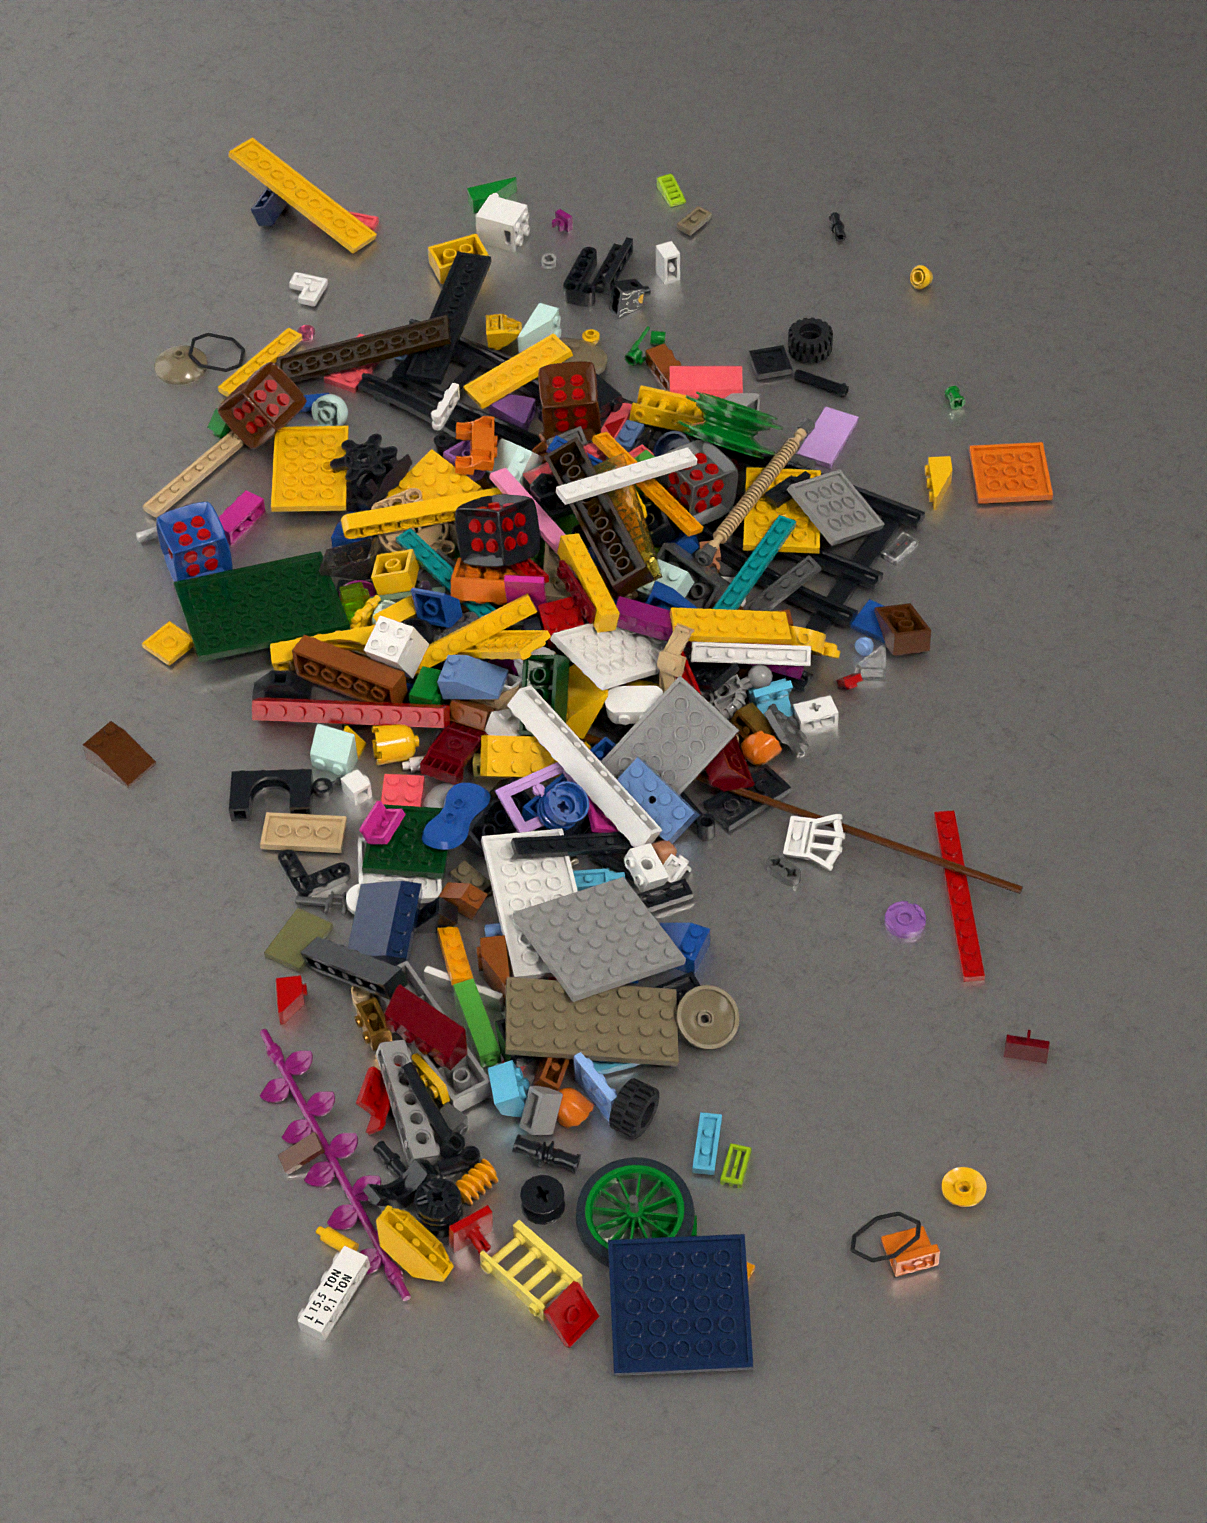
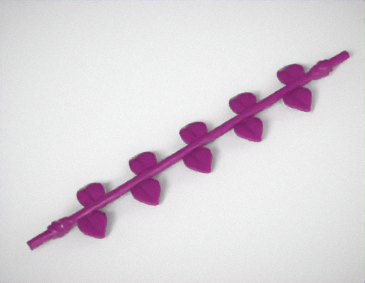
M262 1029L259 1034L266 1045V1054L272 1063L277 1065L283 1078L269 1081L260 1094L261 1099L268 1103H279L285 1100L291 1091L305 1119L293 1121L287 1127L282 1139L289 1144H296L312 1132H315L319 1136L325 1150L324 1155L328 1162L323 1161L314 1164L304 1178V1181L313 1187H323L331 1183L336 1175L351 1203L337 1207L327 1221V1224L335 1230L344 1231L352 1228L359 1218L374 1248L363 1249L359 1252L368 1256L371 1267L366 1275L376 1272L380 1268L381 1263H383L387 1280L392 1285H395L402 1300L408 1301L411 1295L403 1282V1272L380 1247L378 1231L374 1229L360 1201H369L368 1196L363 1191L367 1184L381 1185L380 1176H363L356 1181L352 1188L337 1158L344 1159L354 1153L358 1145L357 1134H339L329 1145L314 1116L321 1117L332 1110L335 1103L334 1092H317L306 1103L292 1075H302L310 1068L313 1060L312 1052L310 1050L293 1052L284 1062L281 1047L273 1042L267 1029Z

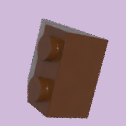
M911 603L874 608L885 644L892 655L902 656L909 653L920 654L930 651L931 629Z
M112 721L107 723L83 744L86 760L127 788L131 787L156 765V761L124 729Z

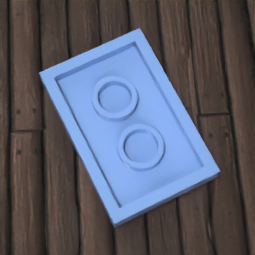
M580 1052L574 1056L575 1081L609 1122L611 1108L618 1093L614 1088H610L607 1085L603 1074L598 1073L594 1069V1064L590 1058H585Z

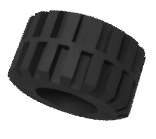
M811 317L810 319H799L791 325L788 332V352L791 353L792 358L802 361V363L814 364V362L819 363L821 360H826L827 356L831 355L833 330L826 321L823 322L822 319Z
M631 1078L621 1088L615 1098L610 1112L609 1126L633 1139L639 1138L647 1130L655 1116L659 1104V1090L636 1078Z

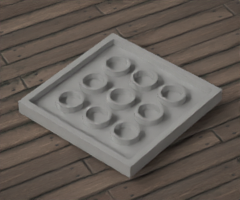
M840 469L791 484L787 489L792 498L798 503L831 546L880 530L885 525Z

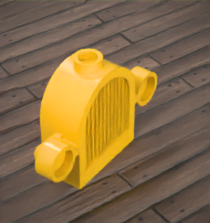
M789 626L792 638L790 645L811 646L812 655L821 657L824 655L839 659L841 651L837 650L836 644L825 642L826 634L807 628Z

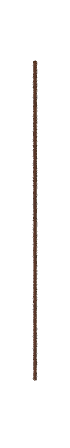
M349 650V651H351L352 653H355V654L360 655V656H365V657H367L368 659H371L369 656H366V655L357 653V652H355V651ZM419 674L415 675L411 680L416 681ZM587 733L584 739L581 740L596 745L602 738ZM700 773L695 779L711 785L707 775ZM744 788L728 791L799 817L815 819L824 817ZM833 823L825 825L834 829ZM842 823L843 832L1018 894L1022 892L1023 886Z

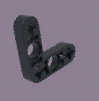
M286 849L278 854L279 866L297 896L312 897L341 885L351 878L350 866L347 863H336L308 875L294 851ZM286 858H288L289 860H291V865H290V866H289V863L287 862ZM294 871L301 872V874L298 877H292L290 875ZM320 878L328 879V881L323 884L317 882ZM303 882V886L306 888V890L301 888L300 883Z

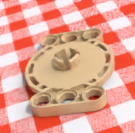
M410 488L373 504L371 510L393 506L394 502L407 504L423 501L422 492L417 488ZM411 495L419 496L416 500L409 499ZM448 522L417 527L418 532L416 534L434 551L437 549L442 551L444 547H449L452 550L443 553L450 559L454 557L455 545L452 541L446 540L449 533ZM446 526L445 533H442V529ZM406 530L378 534L379 541L385 550L390 553L403 551L404 549L396 542V537Z

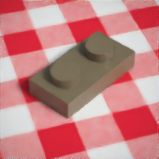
M698 206L677 223V229L691 236L712 218V213Z
M465 860L450 871V877L457 883H470L485 893L492 889L490 880Z

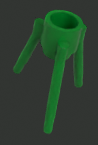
M649 326L646 327L638 341L633 344L632 348L624 356L625 361L631 366H635L637 363L641 365L646 361V356L642 358L643 353L638 346L649 331Z

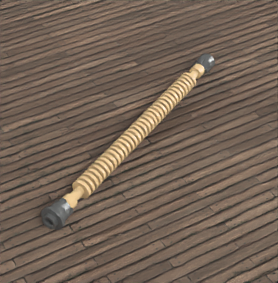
M804 418L800 422L794 437L786 440L713 533L714 539L710 540L709 543H706L702 549L695 553V558L700 565H711L719 544H724L799 449V442L811 434L815 428V424L811 419Z

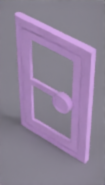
M559 762L495 791L518 833L531 832L544 825L538 816L525 822L511 798L512 795L532 787L533 794L542 797L545 794V788L540 783L561 773L564 774L567 781L577 784L564 771Z

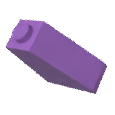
M508 394L486 407L489 409L490 415L527 431L536 412L535 398Z

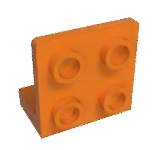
M921 1226L920 1238L896 1258L888 1260L895 1277L938 1266L940 1250L937 1244L931 1245L924 1227ZM916 1227L882 1236L881 1242L886 1255L894 1254L915 1237Z

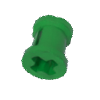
M951 386L945 390L944 396L950 401L952 409L958 410L965 405L966 400L960 395V389L957 386Z

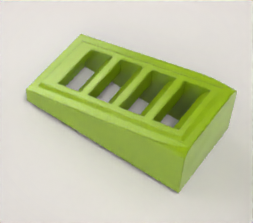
M671 173L657 178V189L670 208L686 203Z

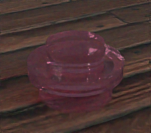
M303 325L297 332L302 334L303 341H309L315 335V328L311 325Z

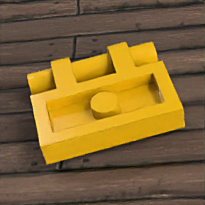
M378 595L369 598L365 602V606L354 613V617L351 619V629L373 625V611L381 601Z

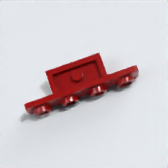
M374 1066L368 1068L356 1101V1105L371 1114L366 1129L368 1135L380 1132L385 1127V1120L391 1109L382 1073Z

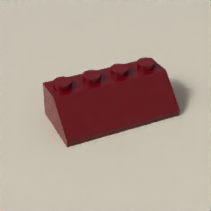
M735 735L705 768L709 777V783L723 791L748 788L755 785Z
M402 985L397 986L384 1013L387 1029L392 1033L396 1032L403 1040L405 1039L406 1043H412L422 1054L432 1057L438 1065L452 1070L468 1054L465 1028Z

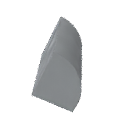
M530 1086L519 1127L531 1135H553L563 1094L546 1087Z

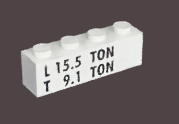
M346 1246L342 1248L341 1252L336 1253L333 1265L329 1271H325L320 1286L311 1293L310 1302L298 1315V1324L301 1331L325 1342L371 1267L368 1256Z

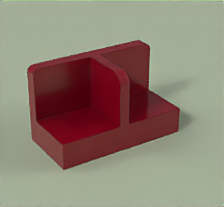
M1028 1030L1027 1038L1007 1035L1004 1057L1047 1064L1050 1041L1030 1038L1031 1030Z

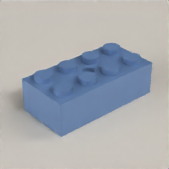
M638 757L617 779L662 829L659 835L672 844L700 816L644 760ZM656 797V802L652 804L653 798Z

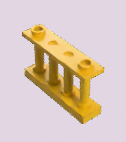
M641 385L637 403H632L629 420L683 432L684 429L687 430L688 428L678 424V420L691 423L703 422L704 413L696 406V402L685 398L686 395Z

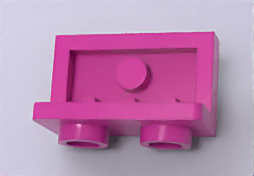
M377 801L359 828V831L368 844H388L406 814L402 809H386L381 801Z

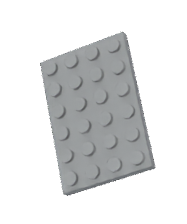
M679 676L603 758L601 763L618 779L638 757L644 760L681 795L734 738L739 730L683 677ZM656 797L653 798L652 804L656 802Z

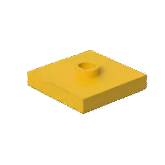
M170 621L142 643V647L169 666L194 647L190 635Z

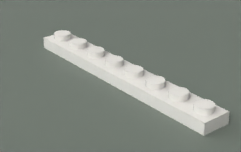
M687 447L558 486L555 493L566 505L695 466L698 459Z

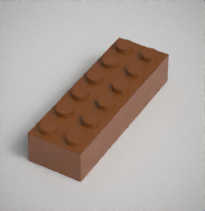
M304 635L292 649L296 674L307 681L362 702L406 703L409 699L405 672L400 669L389 667L381 662L373 661L365 656L357 655L349 650L341 649L333 644L325 643L307 635Z

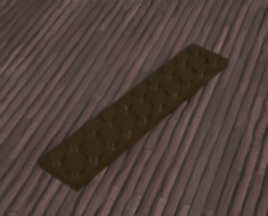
M448 315L280 356L277 357V366L293 382H298L451 344Z

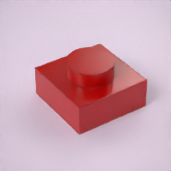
M852 673L836 681L838 687L849 690L857 687V683L863 681L861 673Z

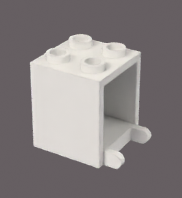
M497 193L489 195L475 216L477 235L482 244L515 253L517 248L522 245L525 236H528L530 232L527 205L499 198Z
M380 615L363 651L373 661L400 669L405 672L406 677L413 679L429 643L414 627Z

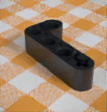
M585 247L581 250L563 283L565 302L583 307L594 306L596 302L595 287L588 282L597 267V251L595 248Z

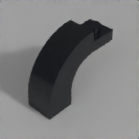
M415 1159L406 1172L395 1181L385 1185L367 1184L363 1191L368 1196L369 1202L379 1207L382 1211L387 1205L396 1209H404L414 1202L415 1193L419 1186L428 1180L439 1178L441 1175L428 1160Z

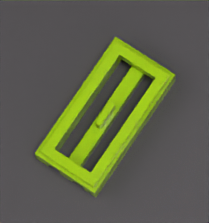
M730 1143L720 1184L725 1185V1183H729V1186L737 1185V1188L742 1189L752 1151L751 1147ZM738 1150L731 1177H727L733 1151ZM742 1151L746 1152L739 1179H735Z

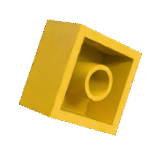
M409 549L378 554L376 556L371 579L378 596L407 592L415 588L419 564L414 550Z

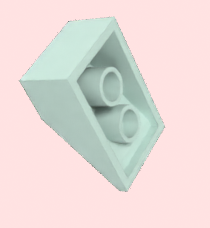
M542 303L538 304L518 336L519 353L553 333L558 338L561 337L559 308Z
M501 438L497 446V458H494L493 471L486 470V472L492 473L506 468L523 488L529 491L531 484L523 477V473L540 466L544 457Z

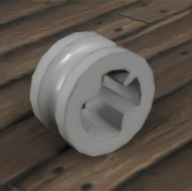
M547 253L541 257V265L544 269L556 267L557 257L554 254Z

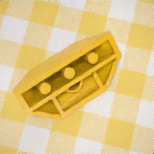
M505 314L486 315L488 348L500 350L518 338L522 331L521 322L508 318Z
M387 1205L376 1219L380 1247L413 1278L440 1282L446 1279L454 1265L449 1261L443 1244L407 1211Z

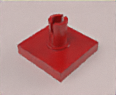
M488 1205L449 1226V1247L453 1253L470 1244L474 1245L479 1255L483 1249L485 1252L491 1249V1245L484 1237L491 1233L493 1229V1212Z
M575 1281L543 1312L563 1345L569 1348L599 1317L583 1288Z

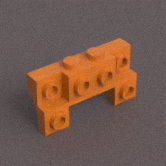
M482 416L471 422H457L456 439L470 440V456H456L455 473L474 475V469L493 471L494 458H497L498 436H494V417Z

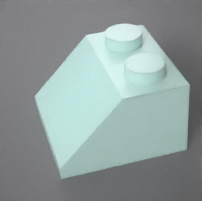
M318 724L310 752L312 767L326 770L336 775L351 773L358 761L355 734Z

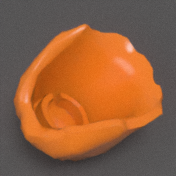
M762 730L748 735L741 743L744 758L755 766L770 762L782 751L779 741L774 736L765 734Z
M571 1087L559 1089L558 1092H561L563 1096L557 1121L568 1129L572 1126L580 1125L582 1121L586 1120L589 1113L592 1112L594 1104L578 1090Z

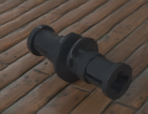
M517 1135L512 1153L516 1154L518 1152L530 1158L539 1159V1167H543L547 1162V1164L551 1163L557 1167L561 1166L572 1170V1173H576L581 1154L574 1155L564 1152V1150L559 1148L555 1149L554 1141L549 1146H546V1142L541 1144L537 1141L533 1142L521 1138L522 1135Z

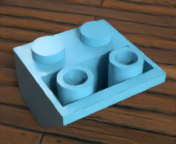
M512 1060L488 1068L494 1104L501 1115L522 1118L530 1084L527 1077L524 1078L521 1068L516 1067Z

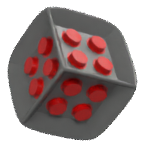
M696 440L674 448L667 453L688 447L698 459L697 465L658 476L656 480L701 525L723 517L731 511L736 497L738 472L733 462L715 445L704 440Z

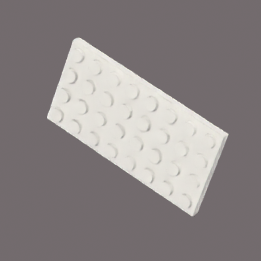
M585 624L553 633L550 638L556 647L601 690L658 674L660 671L657 666L659 652L663 651L667 644V641L618 627L614 631L597 633L593 624ZM684 647L683 651L686 659L691 664L693 663L691 662L692 648Z
M563 829L482 836L481 843L502 935H505L512 977L531 979L555 977L514 921L513 912L578 892L569 856L516 859L511 840L512 838L564 835Z

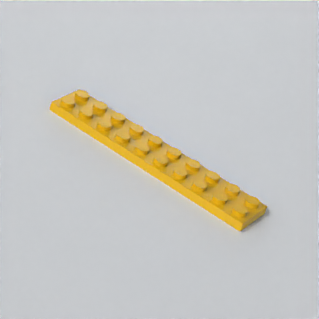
M253 137L229 151L228 157L354 254L376 239L377 234Z

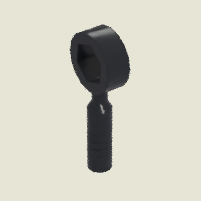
M345 775L338 777L335 781H331L328 778H318L313 783L314 794L319 798L330 796L333 793V786L341 785V778ZM323 785L328 787V789L321 791L318 789L319 786Z

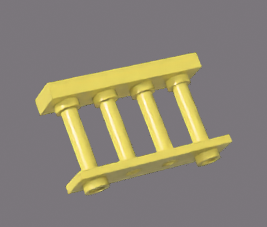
M520 1220L513 1224V1239L496 1254L490 1257L484 1251L480 1253V1266L487 1274L491 1273L527 1306L533 1316H539L543 1321L547 1319L543 1313L546 1310L545 1305L573 1281L578 1282L583 1287L582 1274ZM519 1245H524L529 1250V1253L508 1271L498 1264ZM534 1259L541 1260L545 1266L525 1284L521 1285L514 1278ZM550 1273L558 1275L560 1281L541 1298L537 1299L529 1292Z

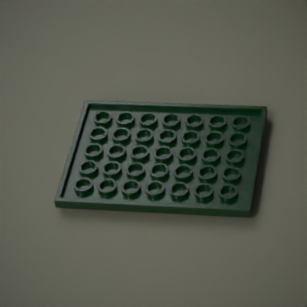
M321 551L173 582L199 663L269 648L270 644L295 640L304 635L311 637L317 634L350 630L349 621Z

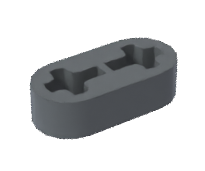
M772 855L767 859L766 869L770 875L787 886H796L800 883L801 871L798 867L779 855Z

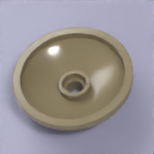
M178 345L166 349L156 358L154 363L155 373L158 378L174 385L188 384L198 380L205 374L207 368L199 367L189 357L190 346ZM194 347L192 355L201 364L208 365L206 355L200 349Z
M702 985L691 989L682 997L677 1007L676 1021L680 1033L690 1044L697 1048L711 1050L724 1046L734 1037L739 1026V1011L734 999L725 990L712 985ZM701 1016H705L707 1018L706 1023H703L701 1021Z

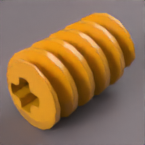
M482 1159L481 1163H477L474 1166V1169H470L468 1174H464L461 1180L456 1181L455 1185L461 1193L462 1204L466 1203L472 1206L473 1201L471 1197L474 1200H478L479 1195L477 1192L484 1195L486 1193L484 1186L487 1189H491L492 1184L490 1181L495 1184L499 1182L494 1167L486 1159Z

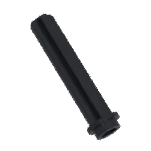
M799 369L794 373L795 380L839 394V397L848 394L849 386L846 383L841 384Z

